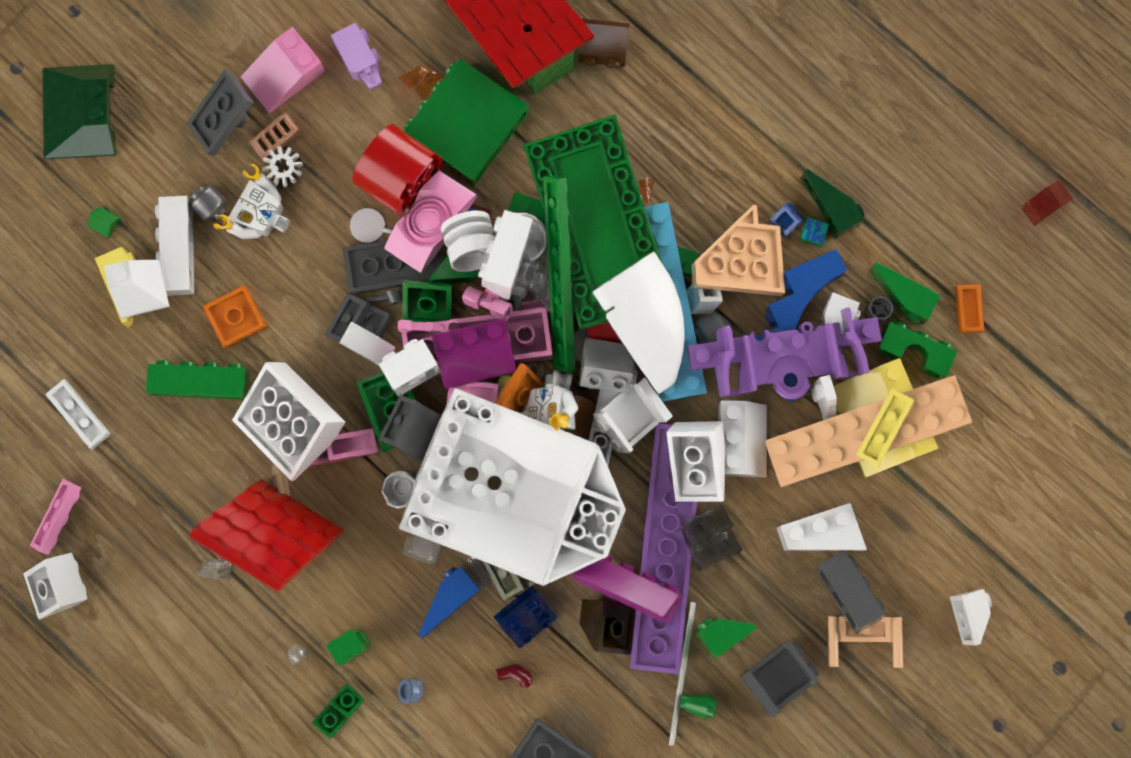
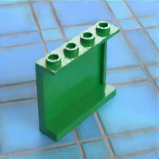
M459 58L456 63L449 65L445 72V78L442 82L438 81L431 91L433 94L428 100L425 99L421 102L417 115L414 119L410 118L406 122L404 130L407 134L441 156L444 163L466 177V182L475 186L529 114V105Z

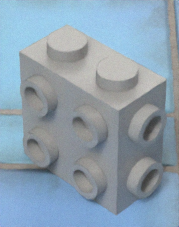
M585 338L581 356L580 386L589 389H602L614 393L629 394L630 385H635L637 370L635 369L637 363L624 344Z

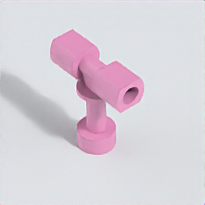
M469 286L462 296L464 304L477 310L481 307L489 309L491 316L499 319L504 318L505 321L509 319L513 311L511 303L502 300V297L488 289L482 292Z

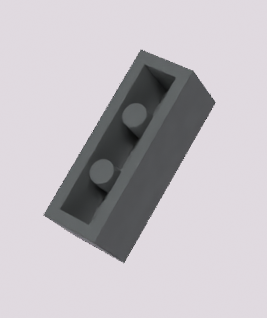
M843 551L821 563L816 572L852 630L857 634L881 621L885 615V608L880 599L873 596L868 580L859 574L854 558L848 556Z

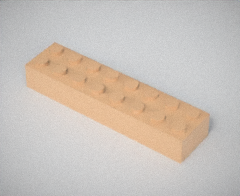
M955 375L902 393L915 401L887 452L972 423ZM886 399L765 440L780 487H785L864 460L856 454Z

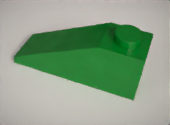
M875 262L869 272L901 314L907 316L906 319L914 324H924L927 322L941 295Z

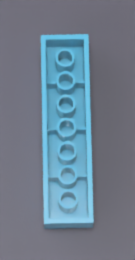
M666 202L646 206L645 209L663 266L675 285L684 318V350L677 379L671 387L660 394L656 391V394L662 402L703 395L707 391L702 369L690 370L687 346L697 345L669 204Z

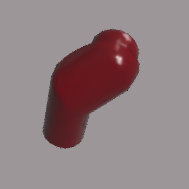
M518 664L496 669L499 681L513 678L519 682L522 688H528L532 684L531 673Z

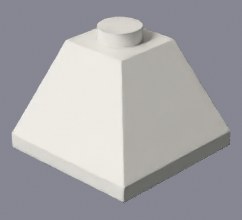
M127 260L104 266L109 291L122 319L170 307L159 260Z
M978 589L949 596L962 644L979 645L991 614L990 608L992 603L989 594L985 593L984 589Z

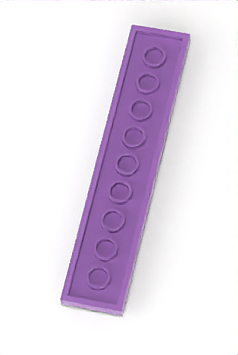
M658 423L655 426L640 575L643 572L656 577L655 582L664 586L665 582L679 588L677 593L684 596L672 623L662 622L636 610L630 669L680 674L697 502H676L666 433L672 425Z

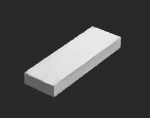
M63 379L45 394L91 450L111 435L67 380Z

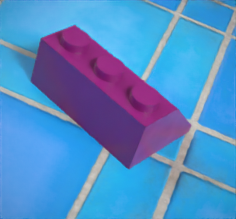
M504 318L432 335L445 389L512 374L516 371Z

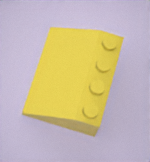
M900 358L871 369L867 374L855 376L833 386L837 397L836 410L838 415L884 400L891 389L900 393L913 390ZM930 437L887 452L879 467L866 460L859 461V465L866 478L938 449L934 437Z

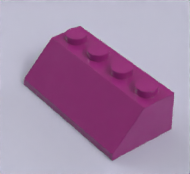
M609 555L577 570L573 574V580L662 622L672 623L684 596L677 593L679 588L665 582L664 586L655 582L656 577L643 572L642 575L633 572L635 567L622 561L620 565L611 562L613 557Z

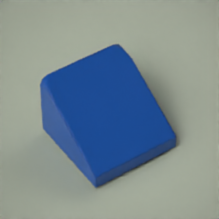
M788 202L769 221L774 226H780V233L787 237L805 218Z

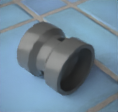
M883 296L874 298L865 308L866 319L877 317L878 324L883 323L893 312L891 301Z

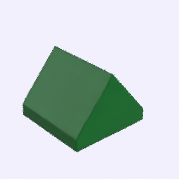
M100 206L90 212L88 227L109 239L121 218Z

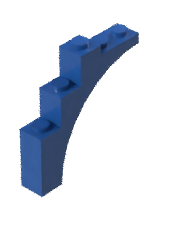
M837 249L784 272L785 293H789L790 296L767 306V313L764 315L768 325L774 327L769 332L776 333L796 330L804 308L812 297L827 284L844 275L847 269ZM761 334L755 337V339L758 341H762L764 335ZM788 373L784 376L786 386L794 387L796 385L793 373ZM799 398L787 399L788 403H791L798 400Z

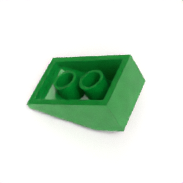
M383 372L356 382L377 439H379L399 398ZM412 390L402 395L415 400ZM378 440L383 453L395 448Z

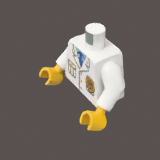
M249 163L253 167L254 172L249 175L243 170V175L248 178H254V182L251 180L248 182L229 217L223 214L217 215L218 218L223 220V226L219 224H213V226L218 230L226 228L227 232L241 239H254L262 235L269 236L273 228L284 233L290 225V220L281 216L284 210L281 204V196L275 185L262 173L259 174V168L255 164Z
M548 374L545 377V388L531 390L529 400L520 414L548 424L556 431L559 429L563 431L574 430L575 413L578 411V405L572 391L559 387L560 376Z

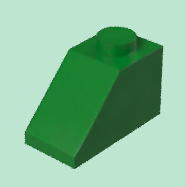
M447 255L427 282L443 284L474 282L479 276V271L459 272L453 270Z

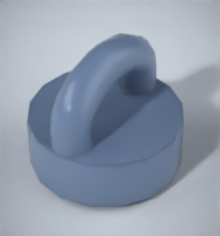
M416 679L402 680L398 687L400 701L403 704L419 702L423 694L422 682Z

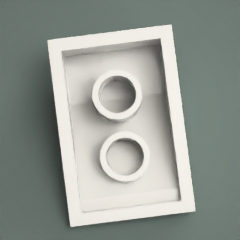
M722 421L675 422L666 433L676 502H723L725 440Z

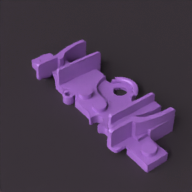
M848 307L840 310L844 334H841L839 322L818 326L814 331L813 325L810 322H804L799 326V332L797 330L771 333L768 330H764L762 332L764 335L762 341L755 339L754 332L749 333V335L733 338L730 325L716 331L717 342L687 346L690 370L715 368L720 398L751 393L757 390L758 385L773 383L775 391L781 397L797 399L805 395L809 390L810 384H808L809 379H807L809 377L830 374L831 380L869 373L868 362L862 345L882 341L878 318L853 321L851 309ZM851 347L855 367L854 372H848L846 361L839 348ZM738 364L739 389L730 391L729 366ZM793 373L797 377V384L794 387L785 385L784 376L786 374Z

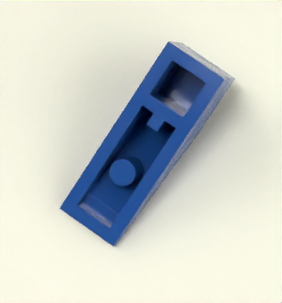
M454 566L443 575L445 580L441 582L420 629L419 635L421 638L428 635L480 591L479 587L462 567L456 569Z

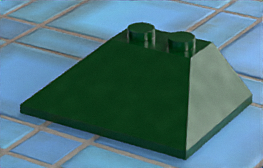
M114 65L42 68L44 159L116 156V135L110 127V88H115Z

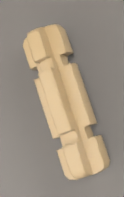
M273 465L271 469L272 476H275V479H273L274 487L280 493L290 496L288 477H285V474L276 465Z

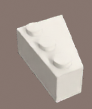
M851 503L777 527L784 551L867 550Z

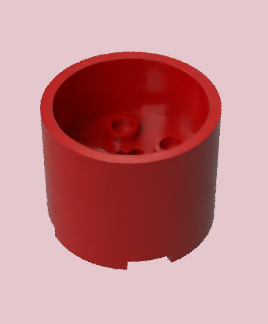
M390 124L372 140L364 151L354 170L352 183L401 217L403 211L408 212L419 190L433 177L432 173L435 175L439 171L442 157L396 125Z

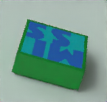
M806 217L799 241L822 248L829 223Z

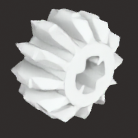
M281 146L277 147V155L272 150H269L268 153L272 160L267 157L263 158V162L270 165L262 167L263 172H270L266 177L269 180L276 177L273 182L275 186H278L279 181L282 180L283 187H287L286 179H290L295 184L296 179L292 175H302V172L295 169L303 166L302 162H294L299 158V154L296 153L290 157L291 148L289 147L286 149L285 154H282ZM281 161H285L286 166L289 168L287 171L283 170L284 173H280L279 168L276 166L277 163L281 164Z

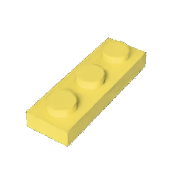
M891 389L856 455L879 467L915 400Z

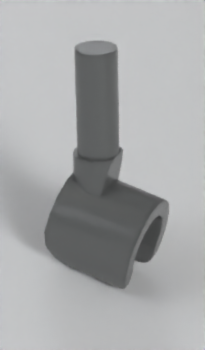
M391 289L385 294L368 297L367 302L373 303L388 299L390 306L401 303L402 298L398 291Z

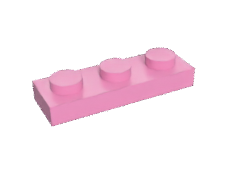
M62 479L30 544L31 547L49 555L51 549L57 543V536L61 528L68 521V514L73 504L79 498L80 486Z

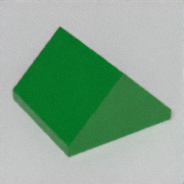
M403 280V320L423 323L451 320L454 298L452 284Z

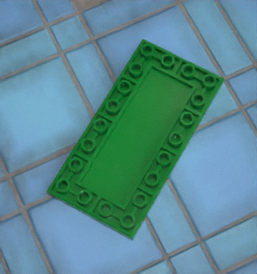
M616 114L523 145L544 214L543 177L552 175L566 178L568 188L567 208L569 211L568 229L570 235L572 305L580 330L608 322L606 314L615 308L613 306L604 311L593 294L596 288L652 252L656 253L662 263Z

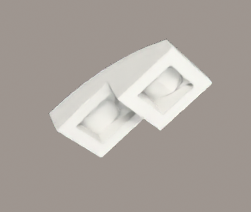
M353 322L349 324L340 341V344L378 366L379 363L383 362L382 358L393 352L396 348Z

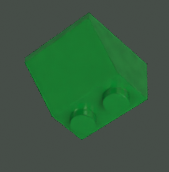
M708 617L697 625L699 630L695 632V635L710 656L718 658L755 631L757 627L754 624L720 618L712 620L711 617Z

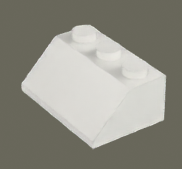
M504 210L502 218L497 217L493 230L497 232L495 241L491 239L489 241L486 254L490 256L487 263H482L478 277L482 278L483 287L506 300H510L531 234L533 219Z
M721 400L718 404V421H722L725 477L766 478L767 447L765 440H767V405L748 401Z

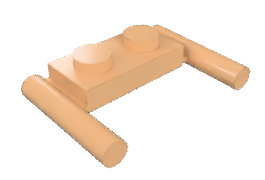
M828 616L829 667H839L838 642H893V667L903 668L902 617H883L881 621L855 634L845 617Z

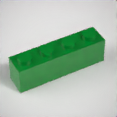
M156 360V364H148L145 393L161 397L244 400L249 390L250 372L243 368L242 364L231 363L228 364V367H219L218 363L206 362L204 366H195L194 362L181 361L180 365H171L170 361Z

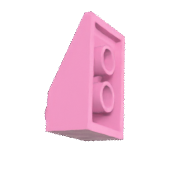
M291 27L266 48L241 75V79L268 113H271L322 75L325 70L318 57L294 27Z

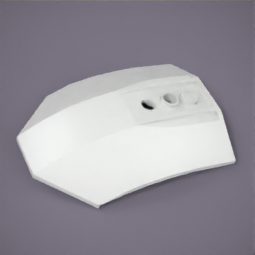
M454 388L415 479L399 529L457 550L544 586L607 557L626 509L598 444L560 429L556 431L548 424ZM475 467L478 470V476L475 480L470 481L465 478L464 473L467 468ZM491 476H498L501 479V486L496 490L490 489L487 485V481Z

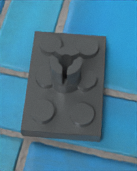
M223 70L187 122V125L208 155L215 156L235 127L241 128L246 124L247 121L241 119L242 117L247 118V110L253 103L232 71Z

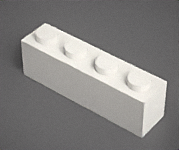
M188 196L158 197L159 205L155 206V215L159 219V228H156L155 231L156 241L159 242L156 260L160 262L167 296L194 294L192 201Z

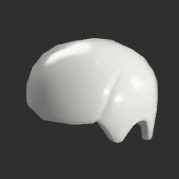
M395 471L390 473L384 480L381 492L388 506L397 509L407 506L415 482V477L410 472Z

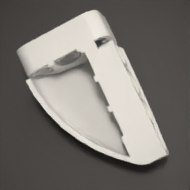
M652 252L596 288L593 294L604 311L613 306L615 307L606 314V318L657 393L660 394L671 387L677 379L684 350V318L675 285L656 253Z

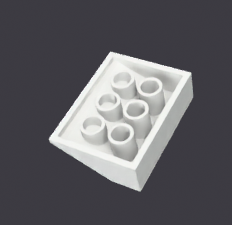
M266 362L233 418V422L290 481H295L334 442L345 424V421L286 363Z

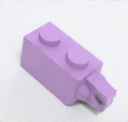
M354 23L331 35L333 43L352 79L362 80L370 91L383 85L378 73L380 69L377 63L381 60L375 48L370 50L367 44L370 39L364 28L360 30L357 24Z

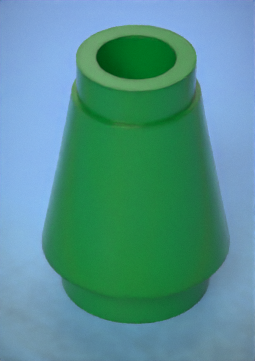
M682 694L680 709L705 720L707 718L714 719L717 699L712 698V695Z

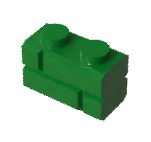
M349 629L340 635V638H335L329 642L327 649L337 665H347L356 657L369 650L368 644L371 641L364 630Z

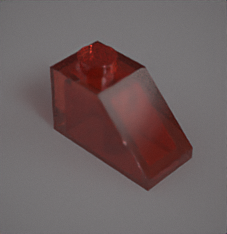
M1058 180L1028 200L1021 209L1033 225L1036 226L1070 202L1073 197Z

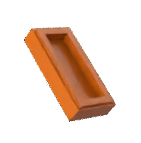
M981 284L956 285L958 334L984 332Z

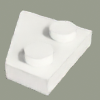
M826 375L820 377L812 384L813 388H811L812 398L814 402H818L823 420L836 415L837 397L831 377Z

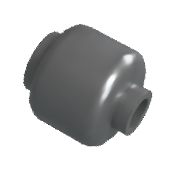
M202 185L190 198L192 210L205 221H209L212 218L217 221L219 219L217 215H222L226 212V209L223 208L226 204V198L213 186L204 187Z

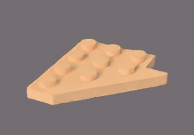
M753 205L691 265L693 288L782 296L785 293L780 226L758 224L757 205Z

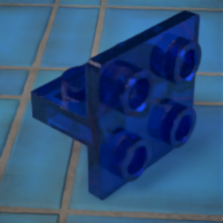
M530 586L493 616L518 648L529 643L537 634L549 627L557 619V616L533 586Z

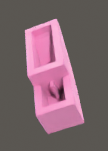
M373 428L338 434L334 442L308 468L377 453Z

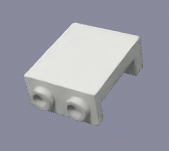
M645 377L636 378L635 385H630L629 394L617 393L593 414L597 420V427L609 436L611 446L620 453L632 452V446L658 423L667 422L673 417Z

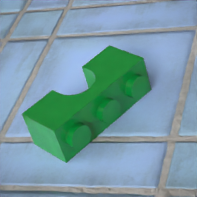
M894 321V323L890 322L885 326L881 336L882 341L878 343L875 350L876 353L896 360L902 358L905 349L913 348L922 355L923 361L920 372L938 380L945 379L948 376L957 354V350L952 349L951 344L945 341L936 342L929 339L930 336L921 331H916L915 333L908 330V326L901 322Z

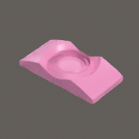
M438 171L419 190L410 210L396 223L384 249L423 274L444 245V238L440 229L442 224L457 214L467 212L478 196Z

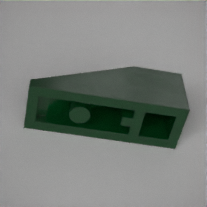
M809 169L804 171L801 180L825 221L829 223V228L835 238L842 236L863 223L865 214L859 204H856L851 197Z

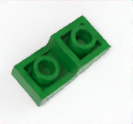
M346 683L311 724L327 739L331 740L365 699Z

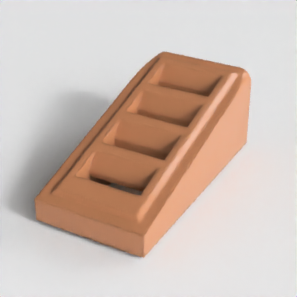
M285 112L249 143L263 161L264 157H271L268 153L269 150L277 153L278 146L284 148L302 134L288 113ZM284 125H287L290 129L288 133L283 129ZM277 130H279V132L283 136L281 139H279L275 134ZM270 135L276 142L273 146L267 139ZM261 141L268 147L267 151H264L259 143Z

